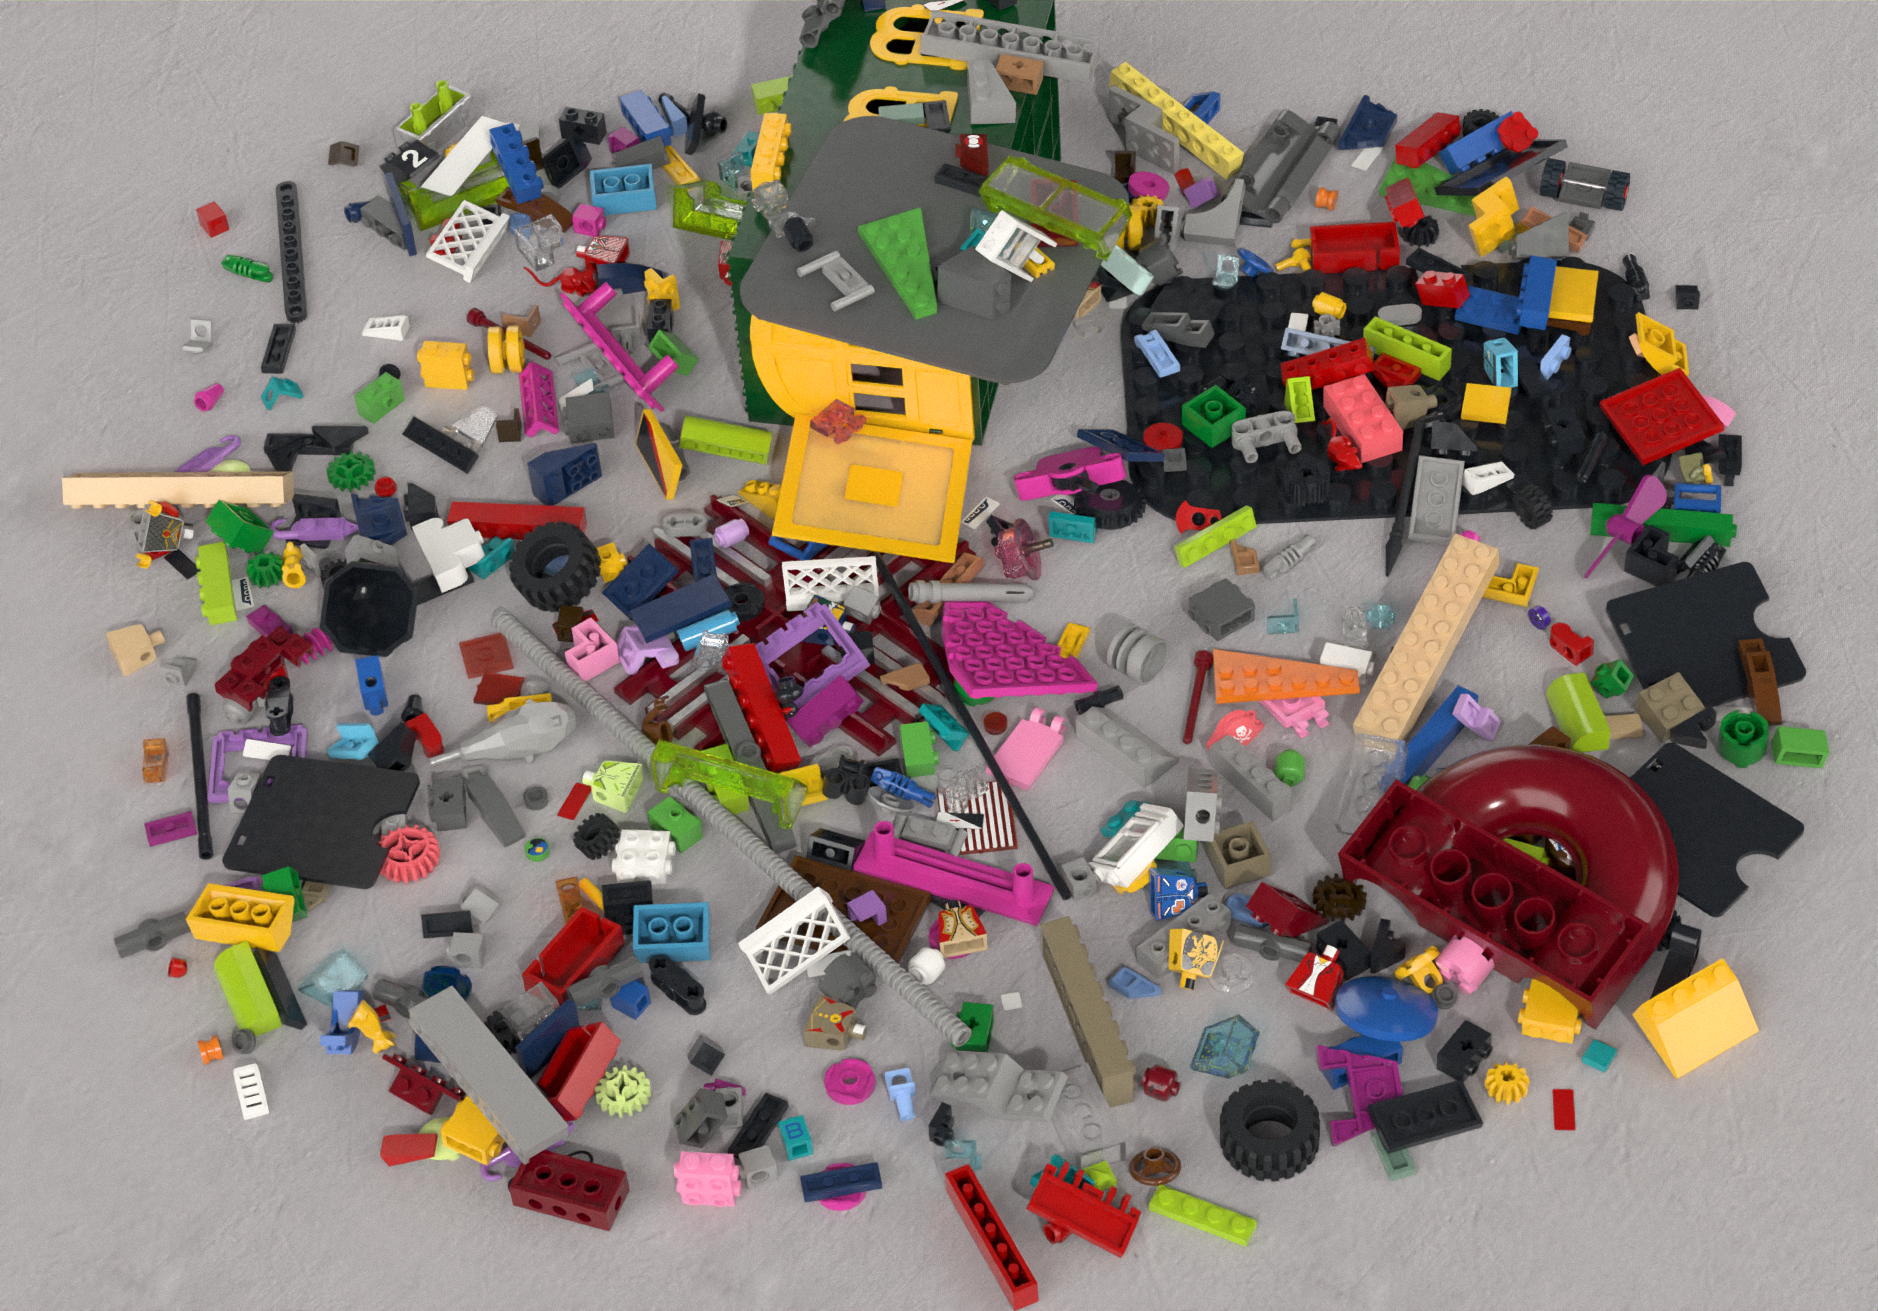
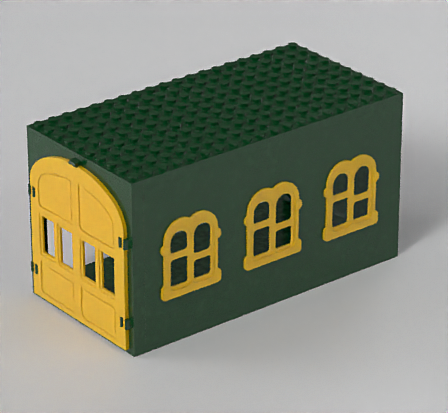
M845 0L841 15L829 22L827 29L821 33L817 46L807 48L802 45V50L798 51V62L793 65V76L788 79V90L783 93V104L778 107V114H787V122L791 123V136L788 137V149L784 153L785 159L784 165L781 166V179L777 183L775 193L753 192V190L748 192L747 205L743 206L742 219L737 223V234L733 235L731 241L732 248L726 254V264L730 266L728 280L732 282L730 297L734 298L732 313L736 315L734 329L738 331L737 348H740L739 364H742L741 380H744L743 396H746L745 412H748L749 422L793 426L795 415L803 414L972 440V445L982 446L999 383L759 320L743 305L740 297V285L826 138L837 125L856 117L879 116L878 107L923 103L925 124H918L917 126L928 128L924 103L946 100L951 131L948 134L964 138L969 135H978L983 138L984 143L1061 162L1058 78L1043 75L1037 95L1009 90L1016 102L1015 123L971 124L967 86V62L920 54L921 35L924 34L931 17V11L924 4L935 0H885L886 8L867 12L864 11L862 0ZM964 0L938 10L1056 31L1055 0H1017V4L1002 10L996 9L986 0ZM941 17L934 19L937 24L946 21ZM963 21L955 23L959 29L961 26L967 25ZM978 25L976 27L979 32L988 29L985 25ZM1004 28L998 30L1001 36L1009 32ZM1022 32L1019 34V37L1023 40L1024 38L1030 36V34L1026 32ZM1042 36L1040 38V40L1044 44L1047 41L1052 40L1048 36ZM851 363L902 368L903 386L853 381ZM854 393L905 398L906 414L856 409Z

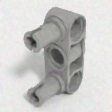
M1279 411L1238 420L1232 424V446L1242 451L1247 463L1257 461L1256 447L1268 446L1285 441L1291 454L1298 453L1301 450V443L1297 437L1298 430L1295 425V415L1290 411Z

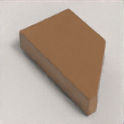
M1234 539L1230 540V548L1237 576L1260 573L1256 551L1237 544V541Z
M921 662L882 675L880 676V681L884 685L889 683L899 686V689L909 691L929 684L930 678Z

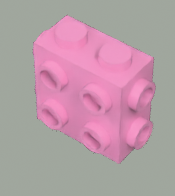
M681 1151L680 1160L675 1162L674 1177L678 1178L677 1193H681L682 1203L690 1205H715L718 1207L735 1206L736 1196L741 1195L742 1184L741 1180H738L739 1165H735L733 1154Z

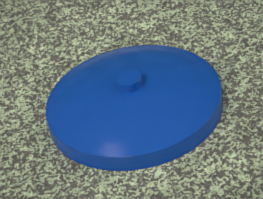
M1382 976L1356 978L1343 984L1336 995L1335 1011L1341 1021L1354 1031L1371 1038L1395 1042L1412 1041L1431 1033L1437 1023L1438 1006L1435 1000L1424 990L1403 980Z

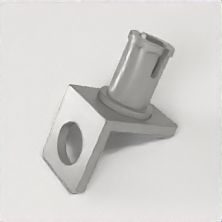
M635 309V326L611 328V334L621 343L626 352L629 349L630 356L635 354L634 341H642L639 309Z

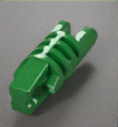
M226 255L221 263L225 270L236 275L266 283L274 279L269 266L241 256Z

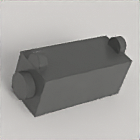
M661 136L614 153L616 162L613 164L617 168L652 163V169L654 170L671 162Z

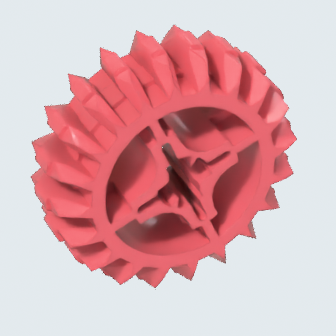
M407 824L405 828L400 829L397 826L396 831L388 830V836L381 835L380 842H376L377 845L389 850L387 859L380 872L382 876H386L388 881L394 879L397 884L402 880L406 884H408L409 880L417 882L419 877L426 879L427 873H433L434 867L438 866V859L440 858L439 843L433 833L428 832L425 827L420 829L416 824L413 828H410Z

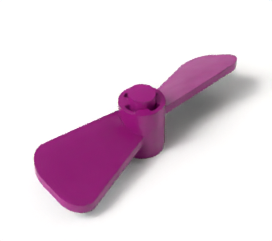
M1645 475L1622 515L1616 514L1609 518L1606 524L1607 533L1614 538L1594 561L1583 578L1587 579L1618 539L1632 545L1644 531L1642 524L1666 503V490L1657 477Z

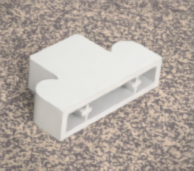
M432 518L412 526L419 546L442 593L465 583L468 578L465 568L478 563L479 560L485 557L481 546L484 543L479 530L474 531L469 519H463L445 527L440 518Z

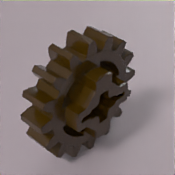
M1335 873L1332 879L1326 875L1324 881L1318 880L1317 886H1314L1312 904H1316V912L1323 911V917L1331 916L1332 922L1336 918L1342 919L1343 922H1345V918L1354 921L1355 915L1361 916L1362 910H1365L1367 892H1363V885H1356V883L1353 885L1350 881L1344 880V877L1339 878L1338 874Z

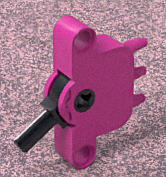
M1088 447L1044 457L1037 462L1036 470L1017 474L1014 476V482L1019 500L1026 501L1055 494L1069 495L1082 490L1093 495L1097 493L1096 489L1099 488V485L1120 481L1127 475L1120 453L1102 455L1099 447Z

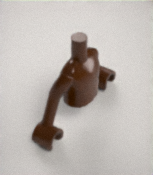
M668 695L654 700V708L644 717L642 730H639L657 747L667 746L671 744L673 739L672 729L667 721H652L659 712L671 709V706L668 707L665 704V700L669 698ZM679 755V756L674 757V758H671L670 756H668V757H669L670 759H672L679 767H681L682 769H685V766L682 767V766L679 764V759H682V758H683L682 755Z

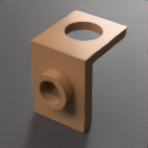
M534 305L527 318L509 314L502 315L504 328L507 329L511 325H520L522 335L527 337L533 335L541 321L538 305Z

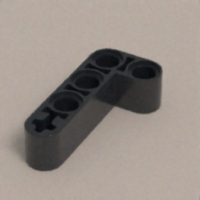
M1676 922L1670 940L1669 952L1650 999L1690 977L1699 953L1701 929Z

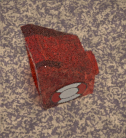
M960 134L959 143H955V157H960V167L988 176L987 134Z

